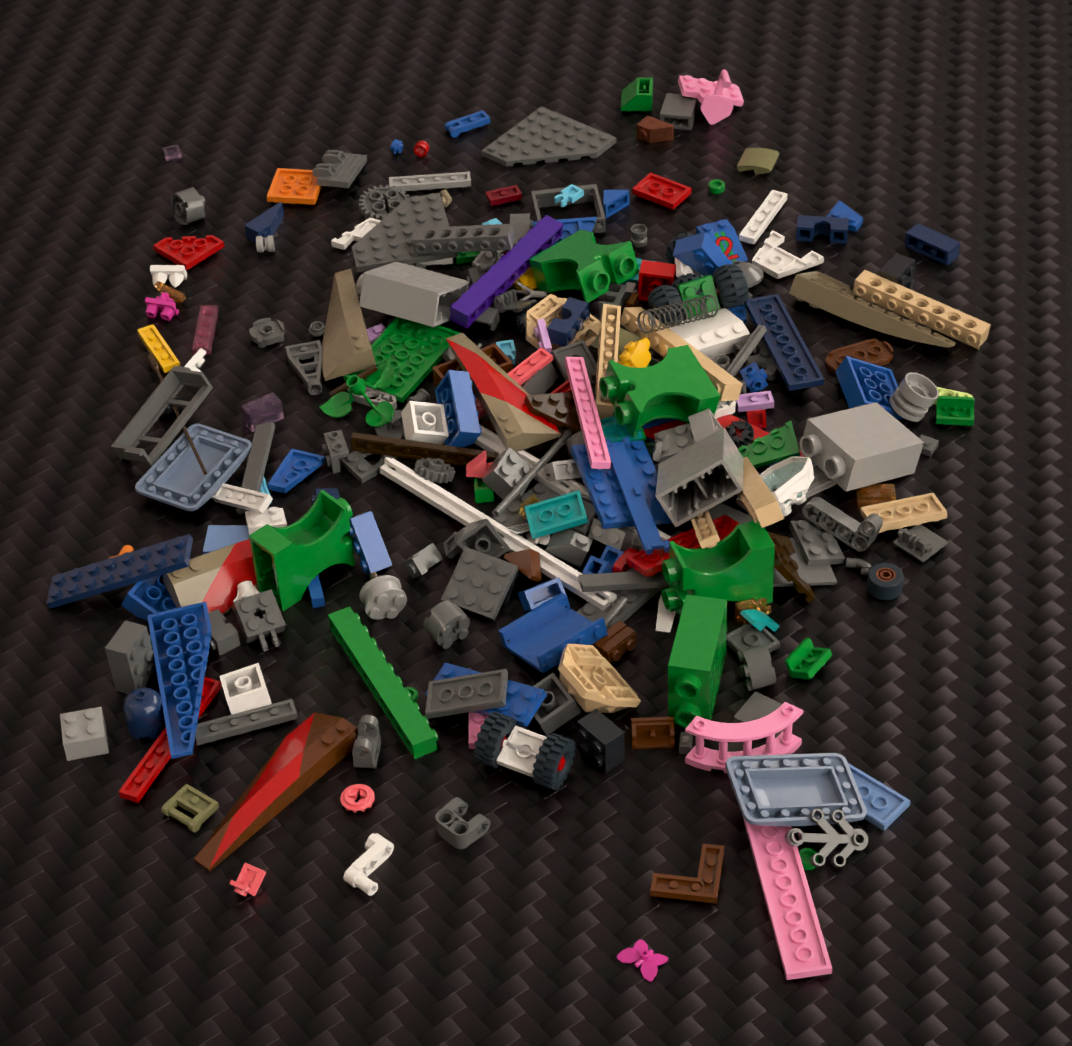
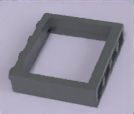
M597 185L576 186L584 190V196L573 203L567 202V205L593 202L597 220L592 232H606V220ZM566 187L531 191L535 221L541 220L539 208L561 205V202L555 204L554 197L559 195L560 191Z

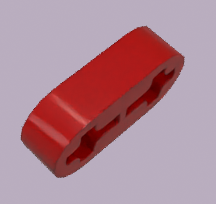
M631 547L628 548L615 562L612 573L628 571L631 566L627 564L626 557L639 551Z

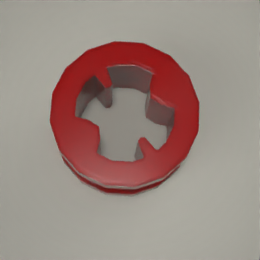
M418 141L413 149L414 153L419 157H425L429 151V145L425 141Z

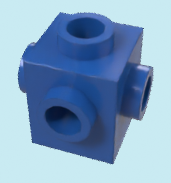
M756 362L740 370L746 383V390L750 389L752 393H755L768 386L766 381L768 376L763 368L760 369Z

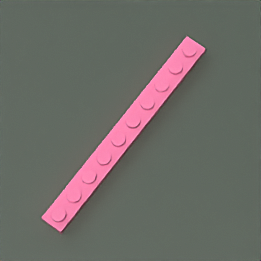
M565 357V366L591 468L598 470L610 469L611 460L584 358Z

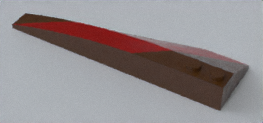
M316 712L284 738L195 856L194 861L209 872L347 756L353 750L354 742L358 737V727L342 717Z

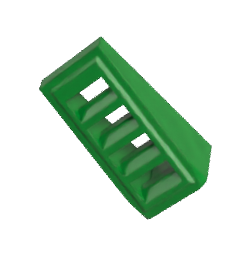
M473 477L476 503L493 502L494 491L482 481V478Z

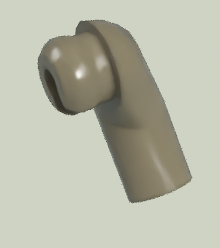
M442 190L440 195L443 206L446 208L452 202V197L447 190Z

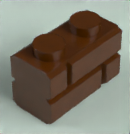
M618 621L607 629L608 635L591 644L611 664L614 661H619L625 652L632 651L635 648L636 632L629 626L627 627L623 622Z

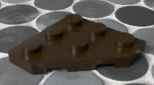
M572 392L526 395L524 401L532 414L536 416L540 414L549 418L548 422L560 428L565 426L571 429L573 434L580 432L581 426Z

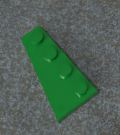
M791 421L785 423V426L779 429L775 428L770 431V434L762 438H756L753 440V443L737 448L743 458L747 456L754 468L783 461L791 456H801Z

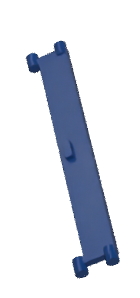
M624 437L622 442L611 443L610 439H606L611 466L643 550L647 555L652 554L655 549H664L668 553L669 541L665 540L662 542L627 453L626 449L631 447L629 438Z

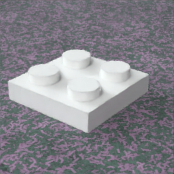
M270 507L263 514L253 511L245 512L249 535L266 524L272 527L287 526L283 508Z

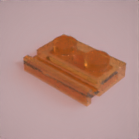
M873 484L856 489L858 508L896 500L895 484Z

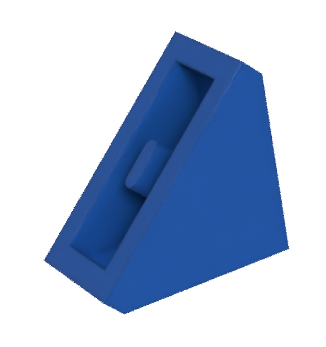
M604 190L603 210L605 218L630 205L629 190Z

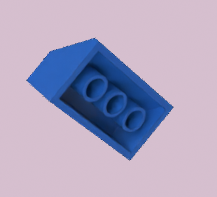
M448 370L435 389L437 404L444 405L449 435L444 442L448 446L465 447L474 444L482 432L478 421V411L475 406V395H473L472 380L470 379L469 372Z

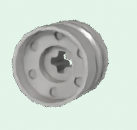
M910 372L906 374L899 387L891 395L889 401L893 410L901 417L918 422L923 419L929 407L936 401L939 391L935 384L927 377L919 373Z

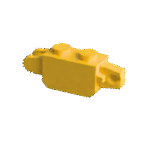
M644 337L641 340L631 341L626 344L617 363L634 368L647 367L651 360V353L648 351L650 347L649 339Z

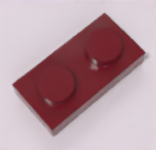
M517 185L487 191L486 198L489 204L494 206L522 199V193Z

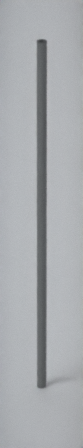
M568 428L493 510L492 514L495 517H498L543 466L566 443V440L573 435L571 429Z

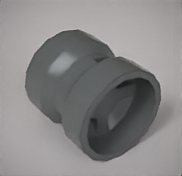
M643 224L633 225L630 229L632 235L631 244L634 247L645 246L647 244V227Z

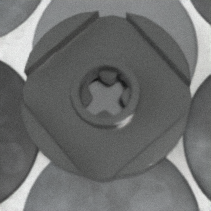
M263 318L255 321L253 327L249 329L251 340L261 348L282 342L285 330L280 320L276 319L277 322L271 321V318Z

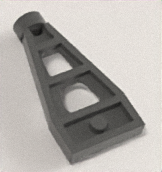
M320 340L285 346L288 361L306 384L308 392L311 395L321 393L323 349ZM314 358V362L305 364L299 362L300 360ZM316 370V373L305 374V371Z
M405 433L396 438L405 439ZM354 451L349 456L343 457L340 460L342 466L361 483H364L380 473V467L385 464L384 459L386 457L394 458L395 460L398 457L376 454L381 460L375 465H371L364 458L373 455L372 453Z

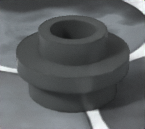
M316 321L311 323L309 327L310 335L315 337L324 335L325 325L322 322Z

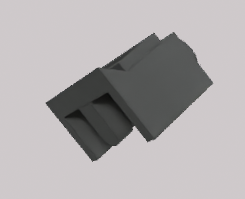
M609 284V290L605 293L606 299H608L607 302H599V319L601 318L603 304L621 306L622 309L625 302V290L628 285Z

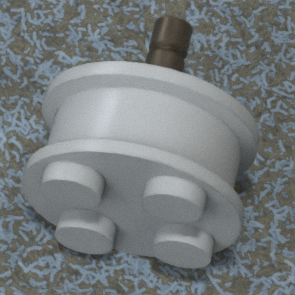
M372 572L369 575L371 580L362 587L359 594L362 604L365 605V612L372 619L379 620L386 617L393 619L405 607L407 596L401 589L402 586L398 578L391 575L378 577L376 572Z

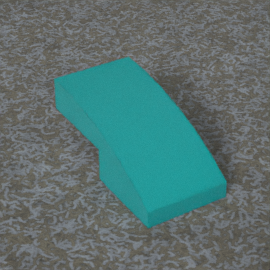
M747 609L740 612L759 631H762L767 626L775 632L780 627L767 614L759 610Z

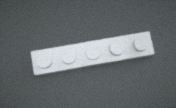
M772 190L739 234V240L755 244L786 202L788 194Z

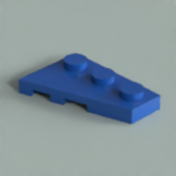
M291 449L269 481L268 489L287 493L326 462L325 456Z

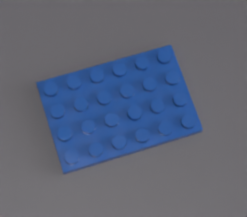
M630 441L631 447L626 450L655 525L673 524L655 496L658 473L644 442ZM585 444L572 445L571 453L602 528L634 527L612 466L610 469H592Z

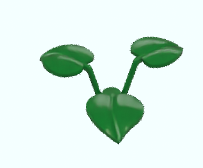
M387 359L377 368L378 371L368 377L367 382L357 375L350 376L346 381L349 393H337L320 406L321 410L333 418L343 417L352 409L350 403L354 401L353 394L357 396L363 395L373 408L366 415L367 424L371 427H381L389 423L394 417L393 406L387 401H382L375 406L365 394V385L373 390L377 387L385 389L390 386L395 380V371L390 361Z

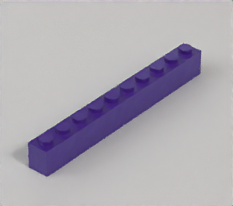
M548 215L539 220L535 227L529 229L527 234L518 240V243L512 247V250H509L504 256L502 255L499 261L492 265L487 273L482 274L480 279L473 283L466 293H462L460 298L451 304L449 308L450 320L467 329L494 303L496 296L504 293L531 267L530 258L548 249L562 237L564 224Z

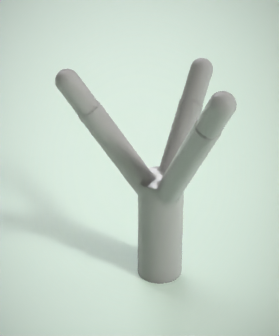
M520 282L516 284L525 291L513 289L518 294L528 295L520 300H528L532 297H547V291H534Z

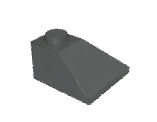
M488 519L471 522L456 533V543L462 550L467 547L495 558L510 550V547Z
M565 529L553 533L545 551L581 567L593 540L571 529Z

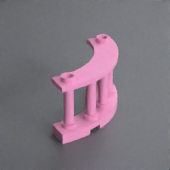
M784 702L769 715L743 723H720L696 716L685 729V732L696 736V745L685 757V763L707 771L717 769L724 770V773H727L725 764L727 759L732 756L792 754L802 744V739L792 734V723L803 714V710ZM781 730H783V731L780 733V735H778V736L775 738V733L780 732ZM766 737L765 745L752 749V740ZM704 739L719 741V751L705 748ZM728 742H743V751L727 752Z

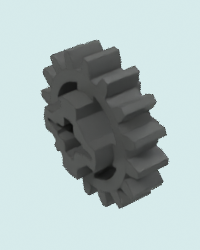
M439 458L418 459L414 467L415 474H419V477H424V480H430L431 482H452L455 475L454 467H450L451 464H445V461Z

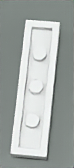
M222 483L219 490L211 497L217 503L261 514L267 510L273 500L269 494Z

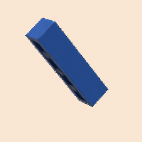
M317 575L308 585L313 608L325 606L319 576Z

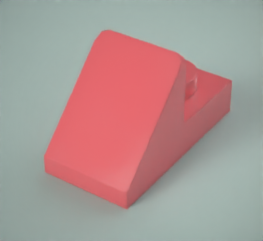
M486 450L466 465V477H484L493 463H486Z

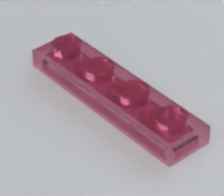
M206 305L200 307L192 347L193 355L200 348L206 351L205 355L211 354L219 311L218 306Z

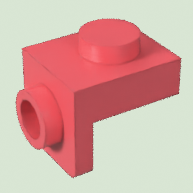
M244 863L237 880H231L229 884L235 887L234 892L246 897L247 893L255 896L266 872Z

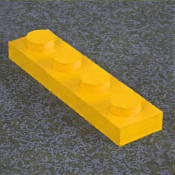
M154 324L137 330L138 336L149 352L154 355L164 373L170 372L174 366H180V362Z

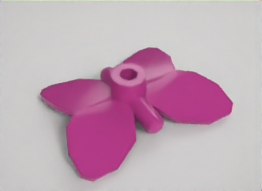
M638 940L633 948H626L617 955V959L622 963L631 964L636 962L634 964L636 968L641 965V973L649 982L653 981L658 972L657 966L668 961V957L661 954H653L652 949L648 950V945L644 940Z

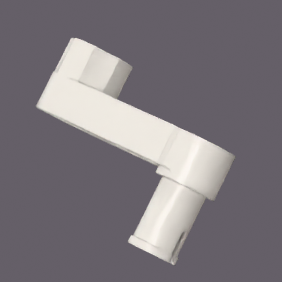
M373 833L368 837L365 843L367 851L352 863L343 876L344 881L355 888H360L369 896L376 893L378 884L367 877L389 858L394 849L393 843L378 833Z

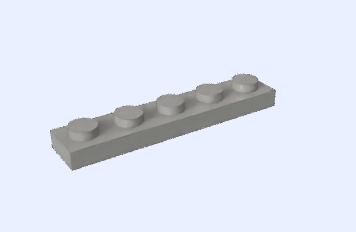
M470 172L389 177V188L393 185L395 189L401 188V191L464 188L471 186Z

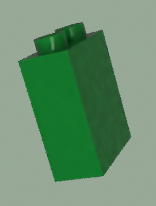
M686 595L668 664V717H673L674 724H678L683 728H686L696 716L707 720L712 719L726 659L727 600Z

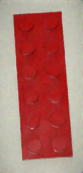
M727 515L713 519L720 541L740 524ZM694 528L667 539L669 542L674 541L677 545L684 548H701ZM655 549L652 554L647 555L644 550L627 556L626 562L645 577H652L662 571V561L669 559V552L666 553L664 549Z

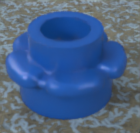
M395 139L392 142L390 151L394 152V155L402 152L404 148L402 140Z

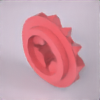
M355 784L347 787L342 792L340 799L342 806L347 811L352 810L356 813L359 810L364 812L366 808H371L372 803L375 802V795L369 786ZM360 795L361 799L359 800V802H355L357 797Z

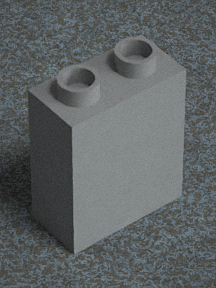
M393 262L364 272L356 284V292L361 295L360 307L432 327L450 321L449 308L451 304L456 302L462 293H466L469 288V281L400 262Z
M875 402L808 419L803 437L800 439L799 450L805 457H809L828 478L832 479L847 492L915 473L924 442Z
M726 429L718 430L659 463L655 496L675 527L743 491L744 458Z

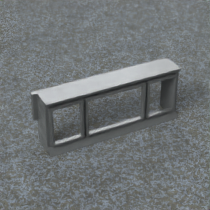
M174 366L111 445V448L120 460L144 462L150 466L156 463L213 389L204 373L191 371L189 367ZM183 386L200 388L190 402L174 399ZM168 405L185 407L162 438L145 436ZM140 442L157 444L149 455H147L144 449L136 448Z

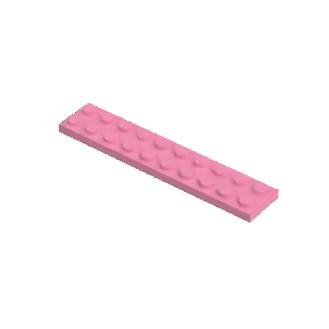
M743 818L786 980L832 974L831 962L798 848L789 846L785 841V834L792 827L752 825Z

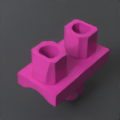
M163 292L161 297L156 296V299L149 297L145 299L147 305L146 314L150 318H155L157 313L160 312L162 319L170 321L173 315H178L179 313L175 302H173L172 298H169V294Z

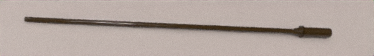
M150 353L147 355L151 369L157 373L160 382H162L163 378L159 371L160 365L157 363L154 355ZM172 406V408H173V410H174V412H175V414H176V416H177V418H178L180 414H179V412H178L176 406ZM184 425L182 429L205 475L207 471Z

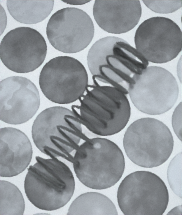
M712 295L685 300L684 302L680 301L679 303L641 311L638 314L637 323L640 330L648 334L659 329H668L680 324L684 325L696 320L714 317L718 313V303ZM707 297H710V298H712V299L714 300V303H715V306H716V311H715L714 315H713V310H714V309H713V305H712L711 301H710ZM705 299H707L712 306L711 315L708 314V306L705 303ZM697 303H698V304L700 305V307H701V311H702V316H701V317L699 316L698 311H697ZM692 304L696 309V318L693 316L692 313ZM673 306H675V311L673 310L676 318L675 323L672 321L671 318V309ZM687 306L691 311V319L687 315ZM682 307L684 308L686 313V320H684L682 317ZM676 308L679 310L681 315L680 322L676 316ZM666 311L670 316V325L666 320ZM642 313H644L643 324L647 331H645L640 324V316ZM655 313L659 318V327L657 326L655 321ZM660 313L664 316L665 325L661 322ZM645 314H648L650 330L646 328L644 323Z

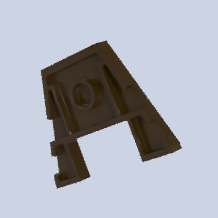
M768 532L775 545V569L788 582L792 581L799 593L804 592L807 602H812L816 599L810 585L800 578L797 572L799 567L790 556L795 553L790 538Z

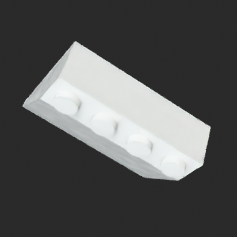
M726 308L719 309L714 317L669 327V329L709 359L717 355L734 352V344L746 343L750 337V333L743 321Z

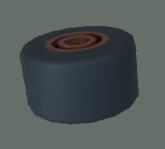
M891 563L874 565L868 572L867 589L869 593L880 600H891L898 597L903 588L904 575L902 570Z

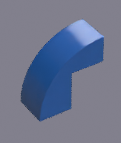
M607 545L600 559L592 555L590 556L582 573H612L615 562L624 552Z

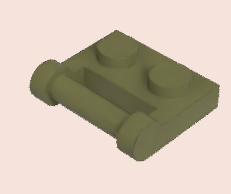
M186 784L163 805L161 812L187 825L188 829L195 833L200 829L201 824L219 808L217 801ZM180 806L195 815V817L192 819L175 808Z

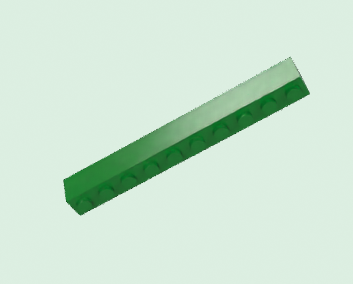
M349 606L328 614L330 630L413 758L417 759L436 751V741H438L436 731L434 729L431 730L428 719L425 715H421L418 704L416 702L413 703L409 690L403 688L401 678L394 674L391 663L386 662L383 651L378 650L377 643L373 637L370 638L367 627L365 625L362 626L358 613H354Z

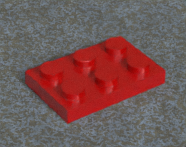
M651 172L632 188V194L673 210L692 192V188Z

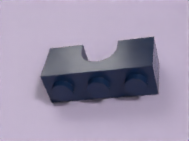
M798 215L796 241L813 242L814 236L824 234L829 236L830 243L847 244L849 218Z
M570 297L562 306V319L554 318L547 327L550 343L564 347L569 345L571 341H574L576 333L581 331L583 323L590 317L588 302Z

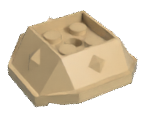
M550 294L526 312V340L537 349L539 339L535 338L534 327H537V320L544 319L546 327H548L554 318L562 319V306L567 301L566 298H557V296ZM590 314L589 319L583 323L581 331L576 333L574 341H571L569 344L584 340L588 349H590L592 342L599 335L600 321ZM551 343V346H552V350H551V351L563 347V346H560V345H556V344Z
M567 644L563 649L558 667L560 671L559 681L585 712H592L597 709L601 713H614L639 705L641 700L638 698V695L593 645Z

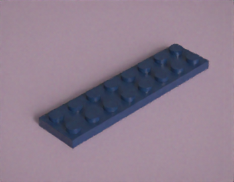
M774 294L747 299L744 304L755 327L760 324L764 325L767 330L762 340L788 390L793 391L824 385V378L779 295Z
M190 534L179 536L175 539L52 576L46 604L51 609L189 566L193 539Z

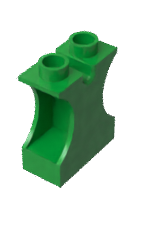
M585 230L577 231L529 259L538 290L547 291L548 293L569 289L581 290L584 301L588 303L609 290V284H621L639 273L631 241L612 245L596 244L593 232Z
M689 345L669 348L665 358L658 364L650 367H628L609 360L605 377L599 380L601 396L605 400L610 399L614 406L617 423L620 426L625 425L633 439L637 438L638 431L643 425L655 419L671 418L690 423L689 416L708 408L715 416L720 399V394Z
M322 489L319 491L309 511L295 523L285 527H272L266 524L249 535L258 591L261 593L272 589L281 611H285L299 602L311 581L324 569L339 563L348 564L352 567L355 565L354 541L352 536L348 535L350 531L349 519L352 518L353 512L345 499H335Z
M754 521L738 524L727 537L717 542V545L712 548L689 549L677 545L674 541L669 542V559L662 561L663 575L669 584V588L662 589V599L667 612L676 611L680 619L686 595L738 601L750 608L772 603L775 545L765 527L761 528L760 524H755Z

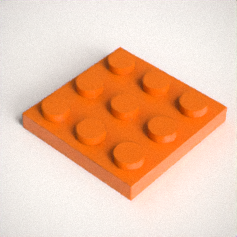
M277 168L266 196L267 202L315 205L322 185H317L318 177L312 175L313 170Z

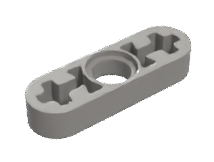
M369 387L365 388V394L368 398L377 397L376 399H370L375 406L382 401H387L393 406L394 410L397 408L395 396L379 390H373ZM353 394L354 402L370 406L363 395L357 396Z

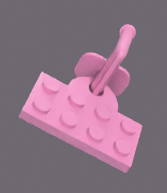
M725 69L721 71L718 81L714 82L704 78L696 79L689 75H679L678 84L682 96L697 98L702 103L700 107L702 113L711 125L730 116L734 105L740 107L743 105L744 100L737 85L731 83L728 72Z

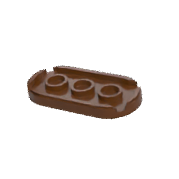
M878 339L865 340L830 351L825 359V367L829 372L836 375L835 371L846 356L883 366L892 360L893 348L886 341L882 343L878 342Z

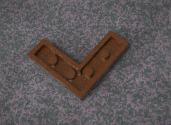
M702 844L697 878L653 873L650 896L717 903L725 846Z

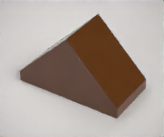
M526 549L505 554L504 558L510 563L517 565L518 569L529 579L537 582L541 581L539 552Z

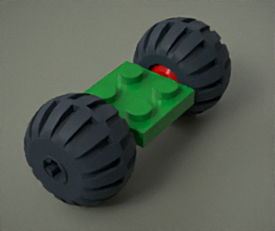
M727 264L717 268L712 275L709 274L678 284L679 293L673 286H658L649 293L648 305L649 309L679 303L680 301L684 302L685 300L699 298L705 294L704 296L712 295L717 300L718 309H720L719 303L723 307L734 308L747 300L749 290L746 278L740 267ZM694 288H696V291L699 288L702 290L701 296L695 294ZM707 297L711 301L713 309L716 310L714 300ZM705 299V303L708 306V312H711L712 306L707 299ZM697 303L698 314L702 315L701 307ZM692 304V313L693 316L696 317V309ZM687 306L686 311H687V315H688V317H689V319H690V318H691V311H690L689 307ZM682 307L681 313L684 319V317H686V313L684 308ZM676 308V316L680 322L681 315L679 310ZM671 309V318L672 321L675 323V314ZM666 311V320L670 325V316ZM660 313L661 322L665 325L664 316Z

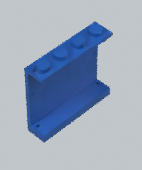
M564 593L498 630L504 648L542 673L560 664L563 649L567 644L591 645L608 635L603 617L591 622L570 609L568 597Z

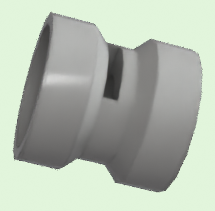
M268 235L267 237L256 236L257 253L275 251L273 235Z

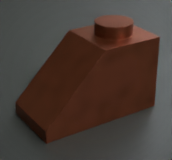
M646 116L637 124V138L649 143L673 140L674 125Z

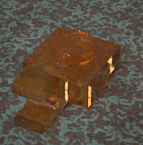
M752 598L736 603L735 619L738 623L746 621L740 612L747 609L759 610L769 614L771 613V605L766 606V598L759 599L758 601Z

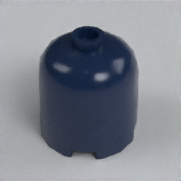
M142 687L131 691L126 696L123 707L128 733L138 740L141 737H150V739L158 737L166 727L161 696L158 692L151 688Z

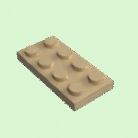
M934 493L861 507V515L864 519L872 513L882 518L883 525L879 533L932 521L937 522L947 518L946 509Z

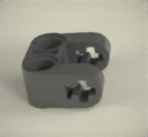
M363 715L359 720V734L352 750L353 766L375 769L381 747L379 724L376 717Z
M459 797L452 799L436 813L437 834L453 847L465 849L488 831L491 822L482 814L476 815L469 822L462 819L461 817L466 813L468 804Z

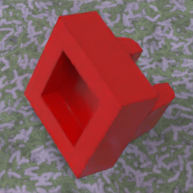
M765 409L746 411L748 423L760 429L767 428Z

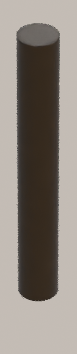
M374 364L357 376L365 379L378 371ZM345 382L329 392V394L333 397L337 393L346 391L349 387Z

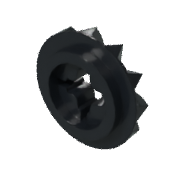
M739 419L735 422L732 421L729 426H726V431L737 448L743 445L747 446L752 442L754 430L747 421ZM736 429L740 432L743 431L741 433L743 439L736 435Z

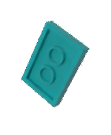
M580 490L524 506L532 539L589 523Z

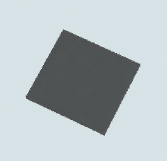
M790 538L795 549V553L790 556L799 567L797 572L800 578L810 586L836 585L837 580L830 564L807 565L795 539ZM774 567L773 587L794 586L792 581L788 582Z

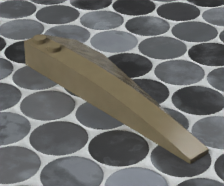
M351 268L337 272L334 275L322 342L321 367L325 381L367 369L374 364L376 365L362 308L359 306L360 300L356 292Z

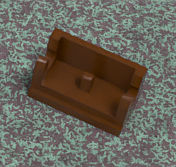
M673 717L631 718L633 749L675 748Z

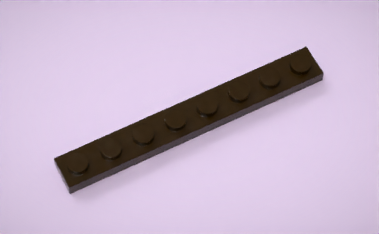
M354 432L351 436V451L415 460L439 458L444 460L445 464L465 467L484 451ZM486 451V463L494 462L499 453Z

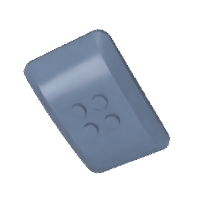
M202 424L191 425L187 431L207 474H203L186 435L183 433L136 483L135 490L138 494L186 511H195L205 504L219 490L222 483H225L250 453L252 443L249 440Z
M813 753L732 756L726 761L725 767L743 818L752 825H817L809 819V813L814 809H821L824 813V819L829 824H834L829 817L830 813L834 810L843 811L844 819L847 822L863 820L867 814V809L849 764L841 754ZM817 812L814 813L815 819H819ZM835 813V819L839 820V814Z

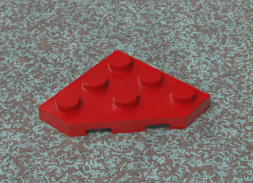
M206 235V238L196 239V236H186L180 240H173L172 237H167L153 245L155 252L177 265H184L186 270L225 247L224 241L213 235Z

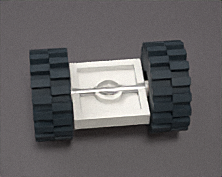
M498 712L490 713L488 718H485L484 725H481L480 733L478 732L477 734L478 739L475 741L476 748L474 749L476 761L494 768L504 766L532 777L536 784L552 790H558L563 785V781L567 779V774L571 771L570 767L573 765L574 750L576 749L575 742L555 733L545 737L518 727L517 721L514 718Z

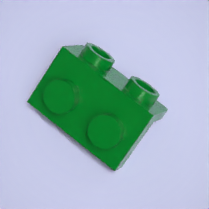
M938 396L936 424L973 426L975 398Z
M805 638L785 659V664L792 678L811 679L826 664L832 653L828 648L814 647L811 639Z

